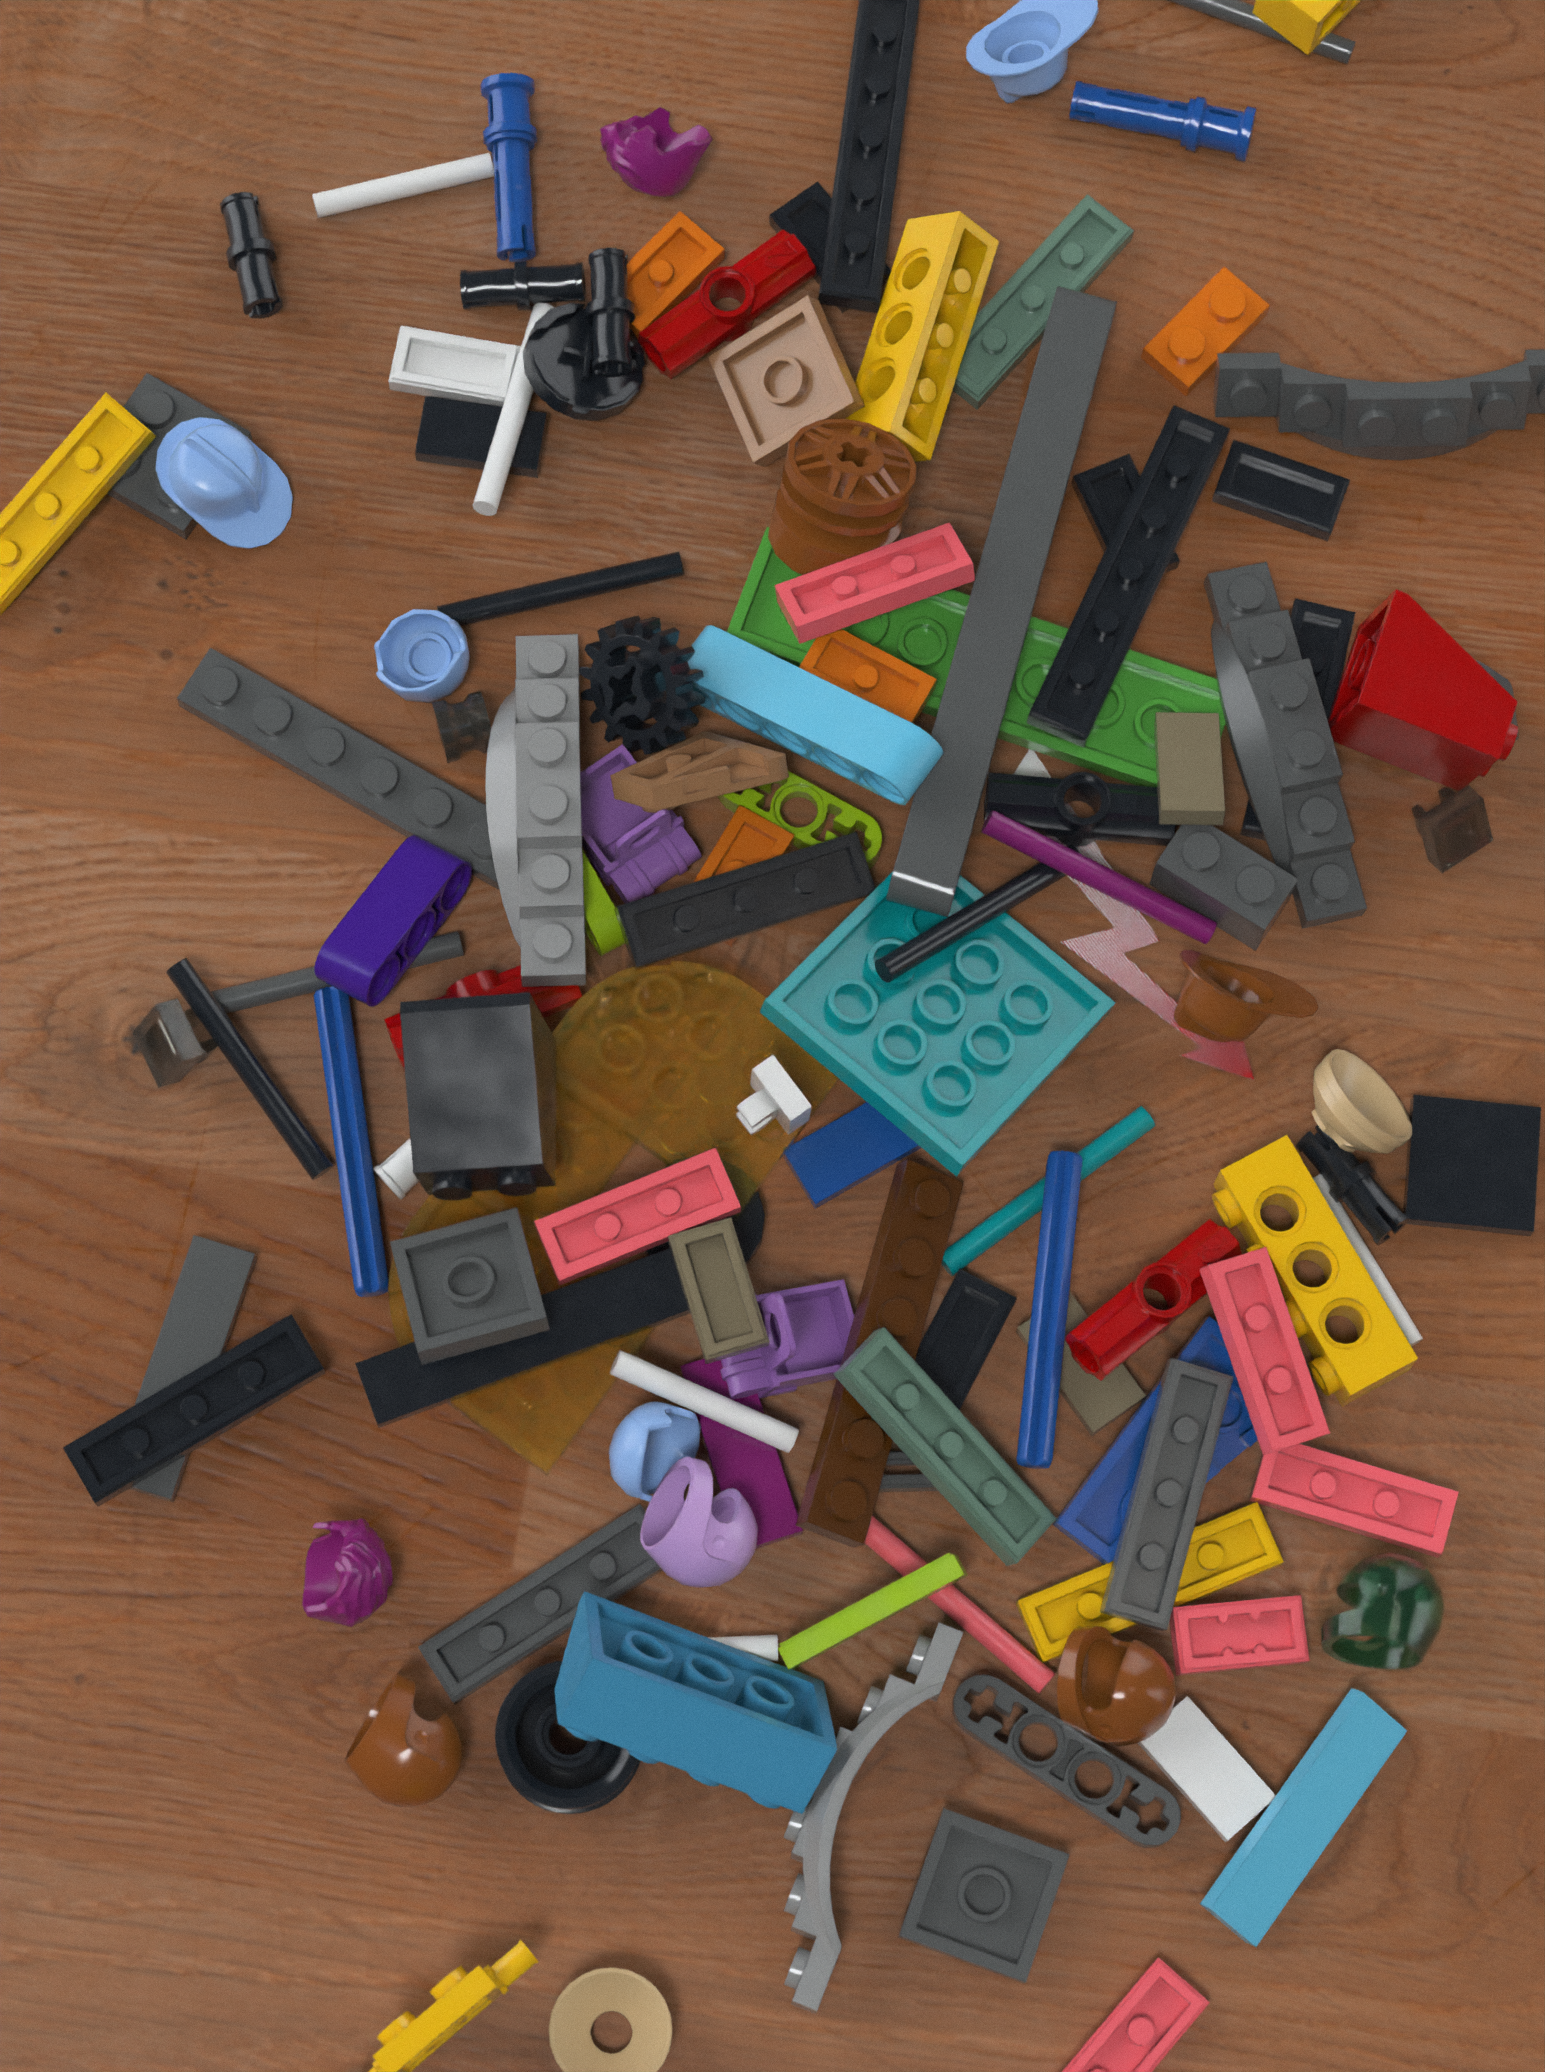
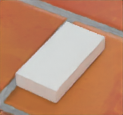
M400 326L388 380L390 390L503 407L521 346Z
M1188 1696L1173 1708L1170 1717L1161 1729L1150 1738L1138 1742L1140 1747L1225 1843L1272 1802L1276 1796Z

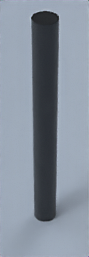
M674 552L436 607L438 611L456 620L460 626L672 579L684 576L680 554L679 552Z
M1067 845V846H1066V847H1068V848H1070V849H1072V850H1074V851L1080 853L1079 850H1078L1075 846H1073V845ZM1041 862L1037 863L876 960L875 969L877 974L886 983L893 981L1066 875Z
M187 958L174 964L167 970V975L312 1180H315L325 1174L334 1165Z

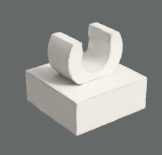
M771 1055L752 1069L750 1085L756 1093L737 1106L739 1112L736 1113L737 1118L751 1136L763 1129L775 1118L788 1135L809 1121L811 1104L774 1055Z

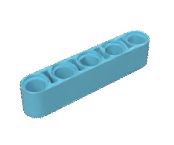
M707 625L691 645L695 653L687 661L690 670H702L704 675L699 681L693 682L694 691L699 692L705 697V703L700 704L702 707L891 802L906 805L944 754L939 743L917 725L720 628Z

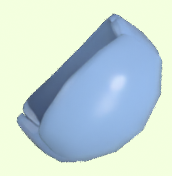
M413 609L393 619L380 640L374 644L378 672H376L377 677L388 689L406 701L432 703L449 696L463 682L468 670L470 654L466 635L456 620L451 619L448 615L438 610Z
M649 1402L634 1408L625 1416L614 1431L609 1446L611 1477L627 1495L650 1502L652 1498L650 1494H654L657 1486L672 1465L686 1456L696 1457L701 1431L696 1414L669 1403Z

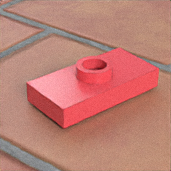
M1301 1595L1173 1607L1169 1622L1176 1676L1303 1664L1310 1661Z

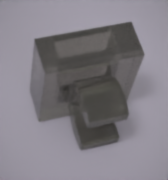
M1469 785L1457 793L1449 788H1442L1438 791L1441 803L1428 812L1424 811L1418 804L1412 808L1416 828L1422 835L1428 861L1442 874L1493 841L1484 799Z
M178 998L156 1004L132 1032L158 1088L180 1082L196 1063L205 1061L217 1048V1044L213 1039H208L204 1042L197 1040L192 1029L200 1023V1020L192 1009L183 1011Z

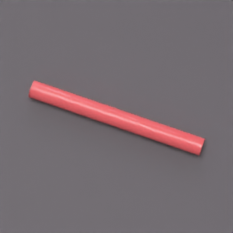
M872 1515L865 1544L903 1577L928 1564ZM953 1584L927 1597L1038 1694L1056 1675Z

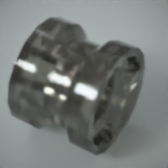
M481 691L468 693L464 701L450 704L445 700L432 703L447 763L460 760L464 752L478 750L483 754L487 753L491 725Z

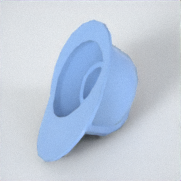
M1021 0L996 21L988 24L973 35L966 46V59L974 70L990 77L999 97L1006 103H1013L1023 96L1037 95L1047 91L1058 84L1066 72L1068 48L1078 41L1093 25L1098 14V0Z
M198 417L179 423L165 435L157 450L155 469L161 488L175 504L189 514L212 536L229 546L251 549L267 545L283 532L292 511L293 496L288 479L277 464L243 433L219 419Z

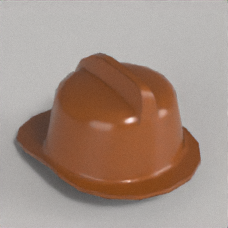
M1183 950L1179 955L1181 963L1188 972L1179 993V1001L1174 1011V1020L1179 1027L1208 1040L1223 1043L1230 1041L1242 1042L1253 1034L1271 1014L1305 1018L1313 1016L1319 1008L1316 999L1306 989L1275 973L1250 966L1219 961L1193 950Z

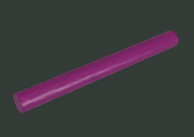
M994 810L989 813L984 822L981 833L1205 945L1209 942L1216 929L1217 922Z

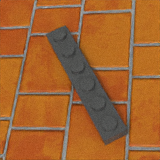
M212 648L208 650L177 697L181 708L407 838L412 835H418L466 860L472 866L473 876L499 890L491 852L485 804Z

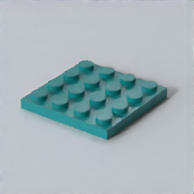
M891 873L764 1000L760 1013L957 1177L1109 1015L1116 1002L1006 912L889 983L884 982L876 972V960L984 896L981 891L960 875L949 915L945 917L886 901L892 877Z

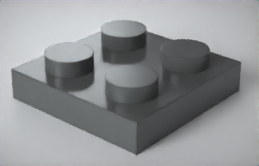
M146 373L124 405V408L154 433L156 437L107 494L187 540L198 522L175 504L161 488L155 470L157 450L165 435L183 421L203 417L219 419L238 429L252 442L253 439L250 431Z
M517 1207L390 1242L417 1352L422 1365L550 1330Z
M943 1808L898 1938L1025 1984L1070 1854Z

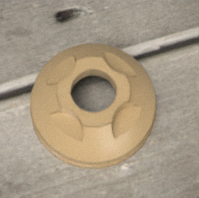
M1336 1049L1327 1054L1323 1061L1317 1065L1313 1078L1315 1109L1312 1111V1115L1320 1129L1329 1135L1341 1149L1348 1152L1358 1150L1369 1153L1388 1154L1404 1145L1411 1138L1412 1125L1403 1104L1386 1081L1367 1063L1352 1053Z
M613 1967L593 1970L571 1982L558 1997L551 2012L549 2024L550 2046L555 2060L563 2072H657L664 2064L668 2055L673 2033L668 2006L658 1989L639 1974L630 1970ZM618 2012L630 2022L632 2038L627 2047L622 2051L612 2054L605 2053L599 2050L593 2043L591 2029L595 2020L602 2014Z

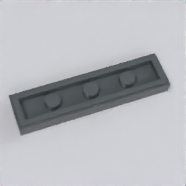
M193 1236L135 1405L225 1353L257 1260L254 1253L199 1236ZM190 1453L129 1489L174 1502Z
M1174 1358L1166 1361L1100 1613L1160 1631L1167 1630L1233 1376Z
M641 1504L418 1646L454 1705L570 1631L578 1603L584 1591L615 1602L663 1571L641 1544L640 1533L646 1513Z

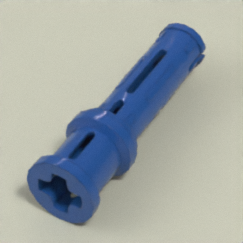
M519 73L495 74L483 79L481 82V96L488 103L489 126L483 131V141L487 146V150L492 153L494 163L497 258L504 261L508 259L507 252H509V262L528 261L536 256L529 163L530 151L537 142V129L530 124L529 98L535 93L534 80L527 75Z
M1077 80L1073 92L1069 120L1107 125L1108 127L1180 140V146L1186 147L1187 151L1195 152L1198 147L1234 153L1237 161L1245 162L1256 108L1247 106L1244 111L1208 105L1206 98L1199 96L1196 99L1190 98L1189 103L1172 101L1125 90L1100 87Z

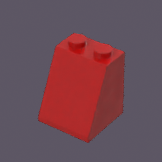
M1395 589L1359 625L1327 721L1334 742L1461 791L1478 776L1485 777L1496 761H1505L1509 756L1518 734V726L1511 723L1518 701L1409 594Z

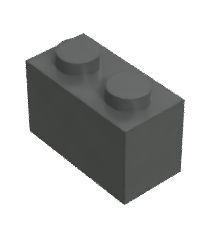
M1181 825L1156 862L1149 885L1176 902L1217 922L1216 927L1256 951L1288 903L1298 878L1212 825Z

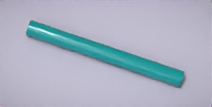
M1139 1106L1077 1152L1083 1159L1081 1181L1156 1126L1150 1114L1142 1106ZM1045 1176L945 1249L941 1265L949 1275H955L959 1269L966 1267L1042 1210Z

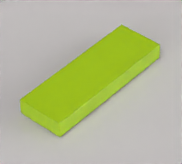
M947 1553L780 1643L778 1651L787 1668L795 1669L965 1578L968 1574L958 1555Z

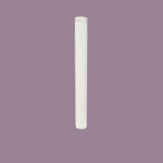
M536 303L533 306L473 502L474 510L482 515H495L501 500L534 391L524 372L523 349L534 324L546 312L554 308L547 303Z

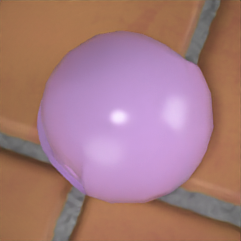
M686 1456L671 1466L657 1486L642 1522L640 1539L643 1548L667 1576L686 1586L696 1588L720 1586L732 1580L745 1569L756 1549L758 1527L749 1504L737 1489H726L713 1498V1478L709 1465L705 1461ZM690 1483L687 1498L685 1501L684 1491L687 1485Z

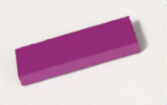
M701 1359L680 1366L683 1378L732 1399L727 1382L722 1380L720 1370L723 1367L721 1360L705 1364V1360ZM757 1393L748 1397L732 1399L764 1414ZM694 1412L701 1426L700 1432L720 1492L730 1488L737 1489L746 1499L755 1516L758 1527L756 1549L803 1534V1529L796 1526L798 1514L776 1448Z

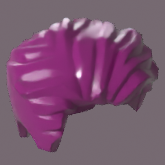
M659 107L644 117L635 115L628 120H620L604 125L600 128V140L602 149L607 153V161L612 169L620 175L626 185L636 192L657 197H668L680 193L689 183L702 156L713 140L710 133L701 125H696L681 134L674 132L669 124L670 112Z
M362 1517L357 1520H332L314 1523L313 1528L326 1529L330 1533L314 1539L307 1552L303 1609L308 1617L353 1627L368 1619L381 1605L386 1603L388 1587L393 1583L391 1559L384 1549L383 1539L378 1537L377 1532L369 1527V1523Z

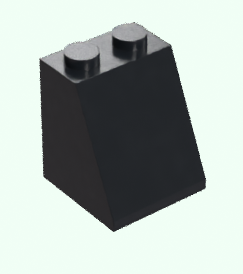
M530 992L400 1002L413 1173L426 1193L438 1199L458 1201L470 1198L472 1192L497 1190L499 1193L508 1196H526L535 1193L537 1187L556 1186V1040Z

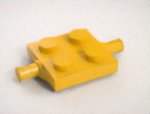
M520 1940L516 1946L491 1967L487 1965L482 1969L478 1965L470 1973L462 1965L457 1967L430 1991L431 1995L436 1999L433 2005L417 2018L409 2011H406L377 2036L383 2047L372 2056L375 2061L372 2063L373 2067L368 2072H412L499 1996L505 1995L509 1991L507 1988L539 1961Z

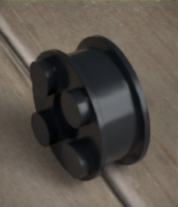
M557 1661L530 1671L508 1692L497 1716L495 1726L496 1750L508 1780L527 1801L554 1813L580 1814L601 1808L617 1798L635 1776L640 1760L633 1757L626 1749L600 1739L588 1741L580 1752L572 1755L561 1754L551 1745V1734L558 1725L554 1689L562 1661Z

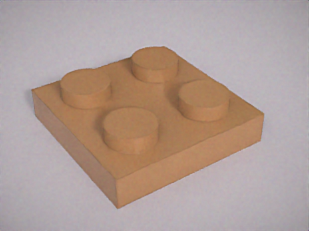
M808 295L708 357L753 463L763 467L787 454L789 441L800 428L819 420L846 418L865 407L819 300Z

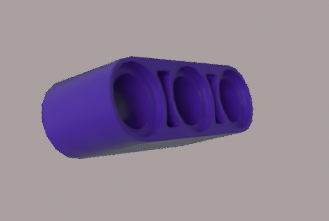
M418 835L408 837L326 939L316 958L314 966L315 976L369 1007H375L381 1003L464 896L472 876L471 864Z

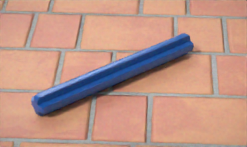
M325 987L315 991L314 1002L355 1293L359 1297L379 1296L387 1293L390 1285L349 995L334 987Z
M1070 1151L1050 1152L1046 1165L1016 1458L1018 1465L1026 1468H1049L1053 1460L1083 1161L1080 1154Z

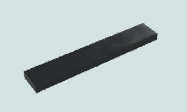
M858 0L817 299L820 304L875 313L879 309L920 0Z
M1173 405L1030 710L1027 724L1083 748L1085 747L1227 441L1230 428Z
M668 1248L541 1295L550 1328L548 1331L424 1365L421 1364L415 1342L355 1363L378 1428L690 1314L671 1249Z

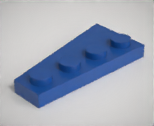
M1210 1316L1201 1321L1174 1358L1233 1376L1206 1483L1246 1448L1258 1441L1218 1322ZM1162 1376L1052 1524L1104 1565L1114 1560Z

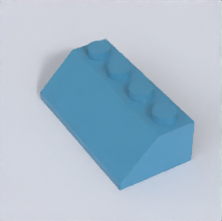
M584 1591L578 1603L554 1689L558 1724L564 1726L571 1734L586 1741H597L600 1739L622 1747L642 1762L649 1764L662 1762L687 1771L692 1778L708 1786H719L722 1784L748 1794L751 1799L762 1806L773 1809L782 1806L803 1814L837 1751L824 1681Z

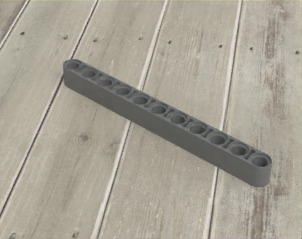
M1057 286L931 734L942 747L944 754L915 792L886 901L945 917L949 915L1103 358L1117 301Z

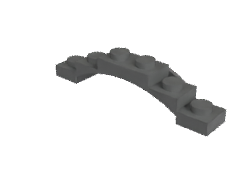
M1525 350L1522 362L1479 375L1443 381L1412 383L1374 382L1315 373L1281 363L1279 353H1217L1213 396L1215 417H1275L1279 432H1296L1315 443L1354 456L1383 460H1410L1439 456L1466 448L1485 439L1497 430L1524 429L1527 413H1545V350Z
M1267 562L1209 573L1204 580V587L1214 618L1211 627V639L1218 691L1226 727L1248 798L1274 862L1278 867L1298 878L1292 895L1302 929L1362 916L1367 906L1350 851L1355 843V839L1338 784L1343 776V772L1310 659L1302 660L1288 610L1281 611L1268 564Z

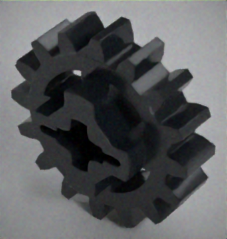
M638 615L615 621L613 625L600 628L597 631L600 641L587 644L584 649L593 660V664L579 667V674L589 679L591 685L590 689L580 693L581 699L594 701L597 708L589 717L591 723L604 721L608 725L604 739L609 743L623 738L622 744L629 753L642 749L644 754L648 755L686 740L684 730L696 727L699 723L696 715L690 710L691 707L705 703V697L699 692L694 691L693 682L699 681L704 677L703 671L698 669L690 670L687 662L695 653L694 648L690 646L679 649L676 643L680 631L676 627L661 631L660 618L658 617L641 620ZM635 646L641 648V650L629 652L627 648ZM652 718L657 721L655 724L643 722Z

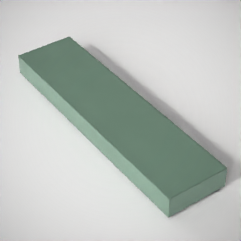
M1087 194L976 315L953 391L978 410L1043 338L1057 286L1084 293L1132 240L1134 230Z
M884 1327L873 1331L833 1374L1006 1566L1017 1564L1057 1519Z

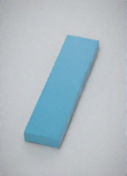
M1351 1688L1203 1898L1200 1905L1244 1942L1257 1947L1407 1730L1364 1692Z

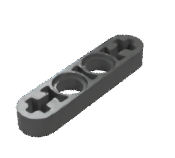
M975 1675L966 1679L958 1687L952 1701V1715L956 1724L966 1734L1121 1837L1142 1848H1156L1169 1841L1177 1832L1181 1822L1180 1807L1176 1798L1159 1784L995 1677ZM985 1689L992 1691L996 1695L993 1707L1007 1718L1010 1717L1014 1705L1026 1713L1013 1725L1007 1739V1744L994 1737L1002 1729V1724L988 1716L983 1717L979 1723L972 1721L968 1717L972 1706L964 1698L969 1692L979 1697ZM1033 1724H1041L1048 1727L1056 1738L1057 1748L1054 1755L1043 1762H1035L1028 1759L1019 1747L1021 1732ZM1097 1761L1109 1769L1112 1775V1787L1106 1796L1099 1799H1091L1083 1796L1078 1791L1075 1784V1773L1077 1768L1085 1762ZM1125 1779L1137 1786L1128 1798L1144 1807L1153 1800L1158 1801L1164 1806L1160 1812L1161 1819L1167 1823L1164 1831L1153 1827L1146 1834L1141 1833L1136 1828L1139 1816L1124 1805L1120 1808L1118 1818L1106 1811V1808L1120 1796Z

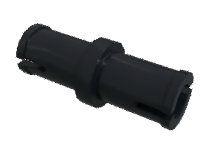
M239 192L227 196L220 203L221 213L224 216L230 247L226 251L229 268L237 273L244 314H249L250 318H266L275 315L282 308V300L278 293L272 267L276 260L274 244L269 239H266L258 197L253 196V193Z
M601 248L591 252L588 256L591 276V301L586 305V320L593 326V371L599 376L612 378L627 375L633 369L629 324L633 323L635 319V306L628 299V255H626L625 251L618 248Z
M528 261L515 262L514 268L460 271L463 310L476 307L517 305L518 310L522 311L531 310L532 304L586 302L583 262L568 265L529 267Z
M1318 1125L1315 1126L1317 1133L1313 1135L1309 1131L1299 1140L1296 1147L1305 1154L1332 1187L1329 1194L1336 1203L1344 1202L1372 1235L1377 1245L1390 1239L1388 1235L1390 1231L1394 1234L1398 1233L1410 1219L1399 1210L1373 1177L1377 1172L1368 1161L1360 1163L1352 1152L1341 1149Z

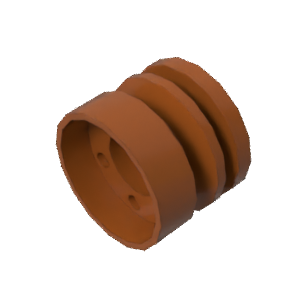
M845 418L819 420L800 428L789 441L786 463L782 470L781 485L776 494L770 519L768 539L776 556L791 570L804 575L899 541L903 517L907 513L909 497L912 495L916 478V464L908 448L891 433L869 423Z

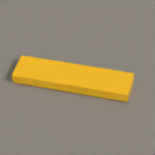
M107 393L100 398L0 514V616L156 437L154 433Z
M1258 1502L1193 1529L1173 1607L1187 1605L1281 1566L1284 1563ZM1113 1561L1016 1602L1038 1658L1043 1663L1062 1656L1069 1635L1079 1626H1101L1114 1635L1138 1625L1137 1623L1100 1613Z

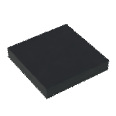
M1413 1095L1410 1100L1409 1115L1412 1125V1136L1408 1140L1403 1208V1214L1405 1213L1410 1219L1407 1224L1531 1236L1535 1225L1541 1107Z

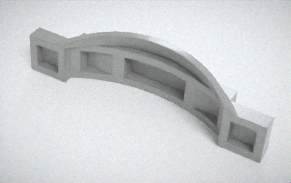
M578 634L516 636L515 688L504 699L494 718L486 760V812L496 878L515 941L521 948L522 987L586 985Z
M938 1623L933 1638L919 1635L906 1672L918 1676L915 1684L889 1675L884 1691L871 1686L857 1721L859 1725L853 1731L840 1727L836 1737L837 1751L816 1788L811 1804L807 1805L803 1814L795 1811L792 1813L783 1838L795 1842L790 1858L803 1863V1875L798 1873L784 1911L795 1915L791 1931L812 1939L815 1943L811 1951L798 1947L784 1983V1985L796 1989L791 2005L813 2014L817 2013L842 1948L832 1911L830 1862L838 1817L850 1785L866 1756L895 1722L927 1699L937 1702L962 1638V1631Z

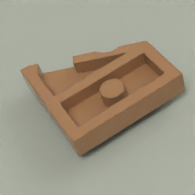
M704 731L610 776L614 799L640 806L645 812L657 813L662 809L669 811L679 805L782 781L788 778L789 774L785 753Z

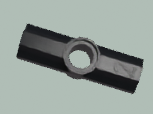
M988 772L983 825L989 813L994 810L1042 835L1055 836L1062 843L1075 847L1087 846L1096 840L1167 846L1175 835V824H1159L1157 787L1105 783L1097 775L1088 772L1073 773L1064 779ZM1073 801H1081L1092 807L1095 815L1089 818L1075 817L1068 812L1065 805Z

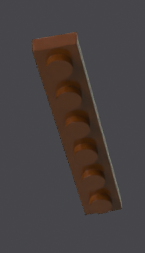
M909 1159L897 1164L840 1367L873 1331L882 1327L893 1336L915 1361L963 1182ZM836 1379L796 1526L854 1548L865 1543L893 1440L838 1379Z

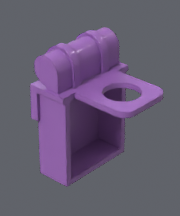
M622 744L581 772L582 846L587 851L586 857L607 886L612 884L626 904L653 895L656 888L675 875L681 876L688 871V866L702 856L698 847L684 829V820L681 816L677 817L673 810L662 809L657 813H649L643 811L640 806L614 799L610 775L637 763Z
M844 1279L760 1295L755 1294L769 1338V1346L721 1360L723 1368L720 1372L722 1380L727 1382L730 1397L738 1399L757 1393L758 1398L794 1392L798 1386L837 1379L833 1374L840 1368L854 1319Z

